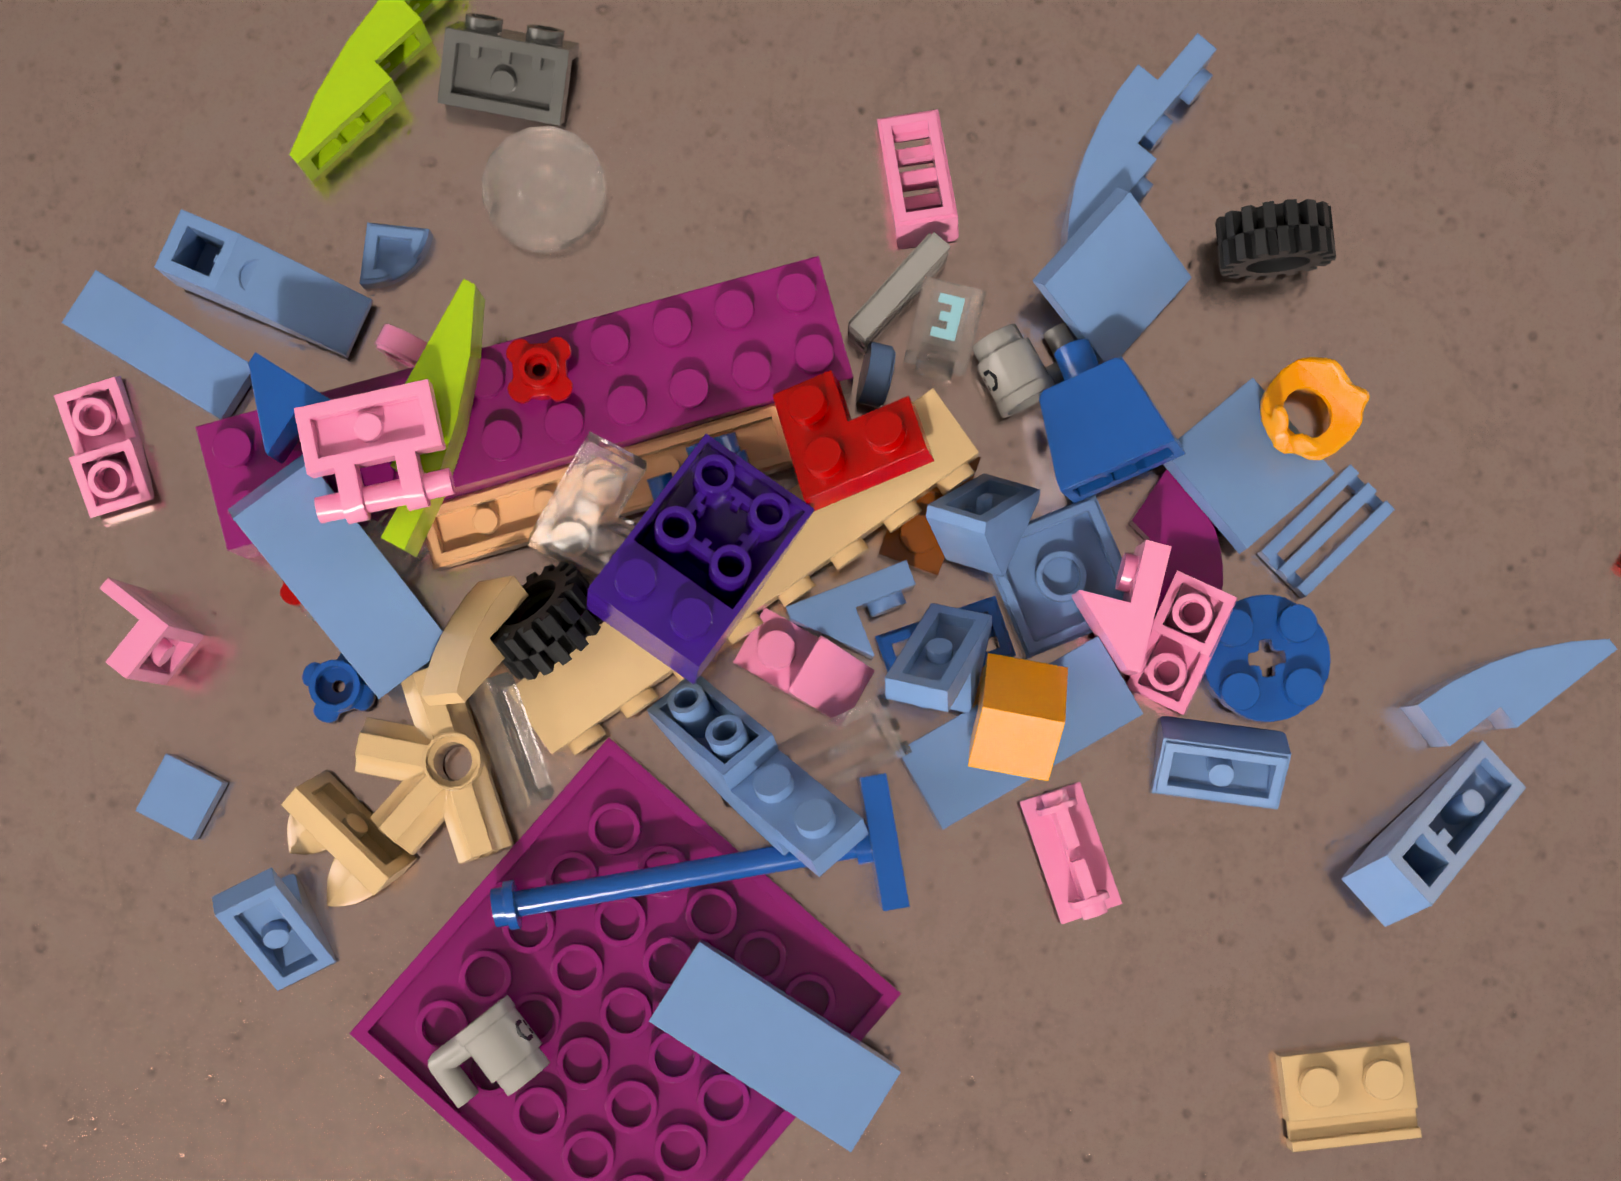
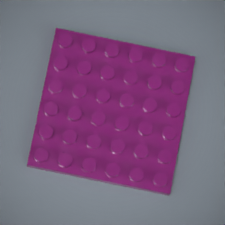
M608 737L349 1034L513 1181H742L796 1116L649 1022L699 941L703 939L859 1041H862L901 995V992L767 874L523 916L521 929L510 930L509 926L497 928L491 909L490 890L491 888L502 887L503 881L514 880L517 889L524 890L740 852L612 738ZM508 995L516 1005L515 1008L542 1042L539 1048L548 1058L550 1064L520 1089L507 1096L497 1081L491 1083L474 1059L470 1057L460 1067L478 1089L479 1093L463 1106L457 1108L431 1074L428 1068V1059L434 1051Z

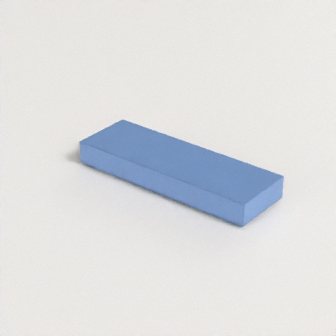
M95 270L61 322L221 420L231 417L252 384L246 360Z

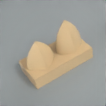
M328 770L295 787L281 804L290 813L287 824L289 853L307 855L328 850L335 857L327 879V905L330 907L356 904L377 894L402 876L417 859L415 855L409 854L386 836L370 819L373 814Z

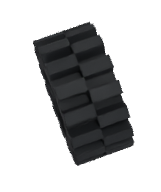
M1287 199L1279 204H1274V201L1262 202L1263 206L1241 207V211L1232 210L1225 213V216L1216 219L1219 268L1223 276L1229 275L1230 278L1235 279L1245 276V279H1256L1259 276L1276 278L1278 274L1290 276L1298 274L1300 270L1308 272L1316 270L1317 266H1326L1336 259L1331 205L1328 206V203L1324 201L1316 203V200L1306 199L1297 203V199Z
M560 562L557 567L550 564L544 567L541 575H538L536 571L526 577L527 582L522 587L529 596L490 637V640L505 657L502 662L517 679L522 680L524 677L527 680L536 679L539 672L543 676L553 672L554 665L557 662H560L562 666L572 660L569 654L575 649L582 651L589 644L586 640L587 636L596 635L601 628L598 623L603 620L587 610V593L590 584L572 563L569 565L567 562Z

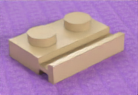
M1401 1039L1275 1054L1283 1119L1286 1120L1287 1148L1292 1152L1422 1138L1421 1128L1417 1124L1415 1108H1418L1409 1042Z

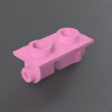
M1080 782L1019 802L1061 924L1082 917L1083 920L1091 919L1107 913L1109 908L1122 904Z

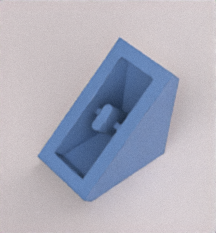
M983 473L928 504L926 518L945 559L1003 577L1039 502L1041 489Z

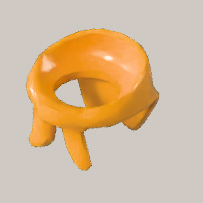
M1320 357L1301 358L1283 368L1267 386L1260 400L1261 422L1274 448L1283 454L1293 453L1308 460H1322L1336 453L1351 440L1363 421L1364 409L1370 395L1366 389L1354 385L1336 360ZM1298 390L1312 391L1326 403L1330 415L1329 424L1324 433L1319 437L1312 438L1303 433L1295 434L1289 429L1288 414L1283 406L1286 398L1292 392Z

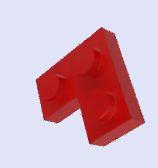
M832 370L772 395L803 499L815 509L814 511L934 462L917 408L909 396L851 419L840 382Z

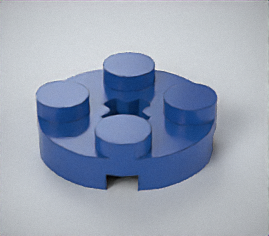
M1276 595L1247 597L1236 602L1202 680L1214 699L1217 698L1225 708L1231 710V713L1243 720L1251 722L1285 720L1299 714L1321 697L1330 671L1329 643L1324 630L1318 624L1316 615L1305 605L1296 604L1285 597ZM1259 641L1269 642L1271 650L1278 651L1280 654V664L1273 666L1272 676L1270 677L1262 676L1260 666H1250L1248 661L1249 653L1259 650Z

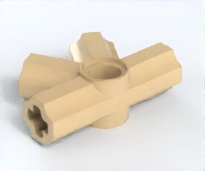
M426 668L414 672L401 682L414 726L367 717L359 733L356 746L355 772L402 781L370 817L378 828L394 843L402 847L409 854L415 855L445 821L458 863L464 864L502 852L513 847L514 842L490 772V755L485 746L481 744L468 701L465 703L429 706L421 697L428 670ZM465 746L472 757L470 771L463 778L451 781L443 771L444 757L452 748Z

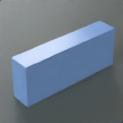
M302 454L228 510L241 530L378 699H380L431 660L443 631L359 523L349 524L346 518L320 523L314 499L315 497L333 494L334 491L323 477L313 479L307 475Z
M1099 636L1049 663L1068 667L1065 725L1053 766L1144 714ZM978 705L972 707L970 712L960 714L896 751L929 811L942 830L1032 779L968 766L970 738Z
M703 939L699 941L649 1022L849 1152H852L901 1073L898 1065Z

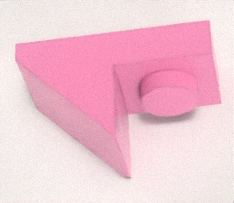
M1145 540L1136 546L1134 554L1125 552L1115 585L1116 590L1124 592L1123 600L1083 590L1072 594V599L1095 637L1099 636L1121 674L1131 676L1141 673L1172 546Z
M764 608L759 616L764 623L748 635L733 663L844 726L875 670L820 635L818 638L773 611Z

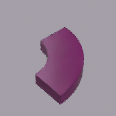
M1166 469L1129 521V524L1145 540L1172 546L1155 617L1177 570L1219 590H1222L1223 587L1222 554L1214 526L1206 514Z

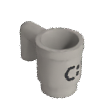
M1061 323L1043 334L1053 354L1063 345L1075 341L1065 323ZM1009 324L990 333L971 348L979 362L976 368L995 400L996 407L1003 418L1017 414L1038 403L1039 394L1043 390L1064 381L1057 362L1045 367L1030 339L1023 338L1016 324Z
M508 995L434 1051L428 1059V1068L431 1074L457 1108L463 1106L479 1093L478 1089L460 1067L470 1057L474 1059L491 1083L497 1081L507 1096L520 1089L550 1064L548 1058L539 1048L542 1042L515 1008L516 1005Z

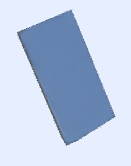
M1162 716L1157 732L1151 791L1157 794L1278 809L1291 759V751L1286 734L1276 730Z

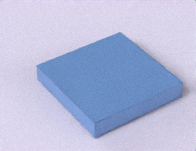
M1116 188L1032 281L1077 339H1089L1099 364H1102L1112 358L1121 357L1192 277L1131 192Z
M1251 378L1178 439L1183 446L1185 455L1163 464L1239 554L1249 548L1335 474L1323 459L1308 460L1293 453L1283 454L1274 448L1261 422L1260 400L1265 391L1254 378ZM1289 420V429L1295 434H1300L1299 430Z
M1096 495L1030 520L1004 576L1001 577L989 573L1025 660L1093 633L1073 601L1072 594L1083 590L1123 600L1124 592L1115 589L1122 557Z

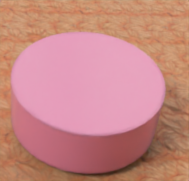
M384 324L374 344L377 346L376 349L384 355L411 368L415 367L427 342L398 327Z

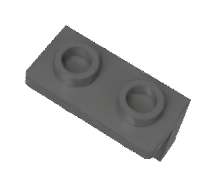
M466 13L465 22L458 21L445 27L437 103L558 126L564 123L572 60L578 56L579 43L564 40V30L550 26L530 24L527 25L526 33L502 29V18L478 13Z

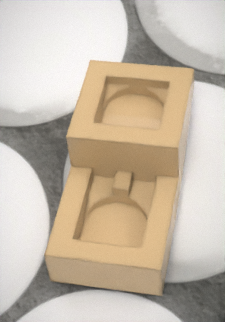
M515 576L477 582L451 616L436 645L425 676L421 697L429 706L465 703L505 659L490 640V637L529 596Z

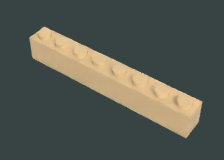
M934 388L913 402L917 408L934 462L814 511L736 628L728 637L732 645L764 623L757 613L779 599L783 606L786 607L812 590L816 584L810 576L829 562H832L836 569L839 570L867 551L869 547L863 538L884 524L889 532L892 533L918 515L922 509L916 501L935 487H938L941 493L946 495L975 474L969 463L978 458L979 452ZM799 484L789 490V492L804 501ZM603 622L600 624L601 628L596 635L587 636L586 640L589 644L582 651L575 649L569 654L572 660L562 666L560 662H557L554 665L553 672L545 676L539 672L536 679L532 680L524 678L507 691L551 755L564 751L569 747L574 756H576L607 734L601 726L603 722L620 710L628 719L650 705L659 697L653 687L674 673L679 682L685 678L609 624Z

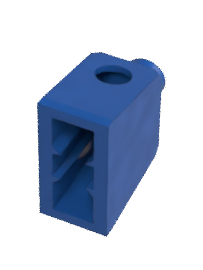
M1078 339L1056 350L1054 357L1064 381L1043 390L1039 394V401L1060 492L1074 504L1186 454L1182 444L1122 356L1099 364L1089 339Z

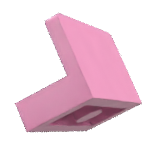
M108 577L100 589L138 618L139 621L106 660V663L126 679L166 685L205 635L148 590Z

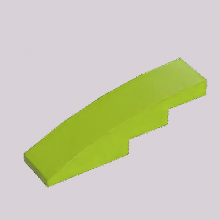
M378 0L350 36L315 94L289 154L311 181L315 180L403 100L392 77L432 41L421 18L441 0Z
M466 279L462 280L405 383L428 379L433 384L446 449L420 455L424 473L450 468L453 476L468 430L481 365L485 299L477 286ZM396 460L392 461L390 467L398 472ZM445 496L431 499V506L409 511L406 505L397 507L381 538L417 557Z

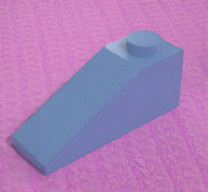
M1483 740L1480 741L1382 831L1341 879L1385 927L1432 906L1526 789L1525 785Z

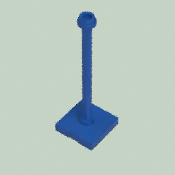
M887 774L857 778L864 823L869 834L837 862L857 858L858 865L872 864L878 904L883 911L910 907ZM774 846L524 890H518L515 881L508 880L503 881L502 887L491 888L490 901L496 927L509 926L510 930L522 928L523 916L793 870L807 866L791 852L784 856Z

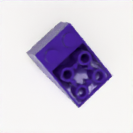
M705 434L589 586L587 610L689 682L695 684L736 628L815 509L711 436Z

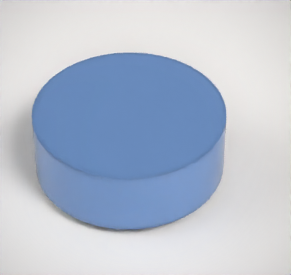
M869 342L860 371L856 403L877 408L884 404L890 388L896 352L893 350V346Z

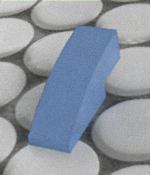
M1610 639L1570 641L1509 653L1470 666L1432 685L1400 708L1431 748L1451 746L1486 718L1495 729L1517 728L1610 656L1617 648Z

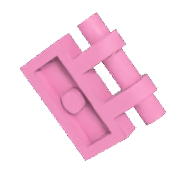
M428 379L294 408L307 475L313 479L332 474L336 476L339 492L315 497L314 499L316 513L321 524L345 518L349 524L367 521L371 519L372 512L406 505L409 511L431 506V499L455 494V485L450 468L424 473L422 469L420 455L446 449L433 384ZM396 460L399 479L364 486L360 468Z

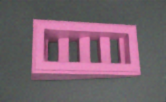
M938 109L877 119L897 247L899 249L917 247L929 233L932 235L934 232L945 242L955 241L959 237L958 213ZM927 137L930 139V145L895 150L894 143ZM934 163V167L906 172H899L898 169L900 167ZM938 188V192L903 198V192Z

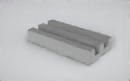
M935 232L932 235L929 233L849 320L848 339L862 352H865L869 342H874L943 267L947 262L948 251L951 246Z

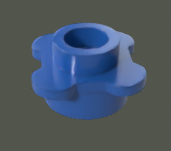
M340 653L337 660H328L321 664L312 662L303 671V683L308 686L310 696L316 703L313 710L314 715L322 722H335L341 713L352 709L365 711L374 704L376 695L342 653ZM338 680L343 681L345 685L344 690L340 693L335 692L333 688L334 683Z

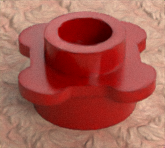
M552 337L547 343L530 344L525 339H516L509 344L506 350V357L512 363L513 379L508 384L507 389L514 401L520 404H526L531 399H552L556 402H562L571 395L573 383L568 378L566 361L571 357L572 350L566 340L561 337ZM539 364L544 365L546 368V372L542 376L534 374V368Z

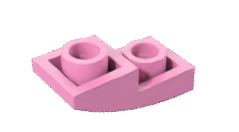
M121 376L54 395L75 456L69 457L90 518L154 499L142 441Z
M1177 570L1153 621L1141 673L1130 676L1127 682L1129 690L1185 715L1238 598Z

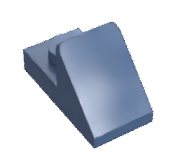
M907 560L786 606V613L790 622L819 637L821 635L834 644L872 660L874 653L857 611L868 608L871 617H876L907 604L903 593L913 590L916 583Z
M931 603L885 676L886 699L949 712L950 709L970 712L974 705L992 628V615Z
M271 867L212 897L214 914L277 991L336 962L334 952L296 875L289 874L280 878Z

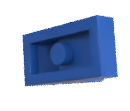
M255 352L248 362L263 444L266 454L282 464L287 460L300 440L294 408L331 399Z

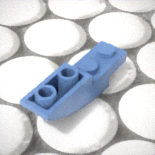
M1198 33L1158 80L1138 64L1117 91L1099 121L1077 170L1067 201L1061 231L1060 249L1116 188L1130 191L1140 204L1154 186L1147 179V176L1157 158L1149 152L1155 148L1174 123L1167 116L1180 99L1190 105L1213 77V74L1206 70L1217 48Z
M702 676L698 678L695 684L684 679L647 709L650 718L671 743L741 817L782 855L785 856L788 852H791L818 877L869 834L862 817L782 753L771 732Z

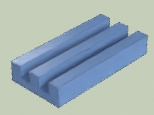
M1351 464L1346 466L1257 553L1301 599L1311 593L1395 510L1387 500L1382 502L1375 495L1377 490L1369 482L1364 484L1357 476L1359 472ZM1346 487L1353 496L1285 562L1277 553ZM1364 505L1370 513L1302 579L1295 571Z

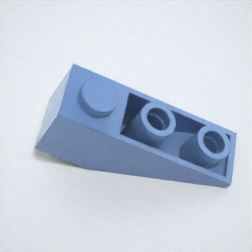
M182 209L154 266L176 286L347 358L373 303L371 298L254 240Z

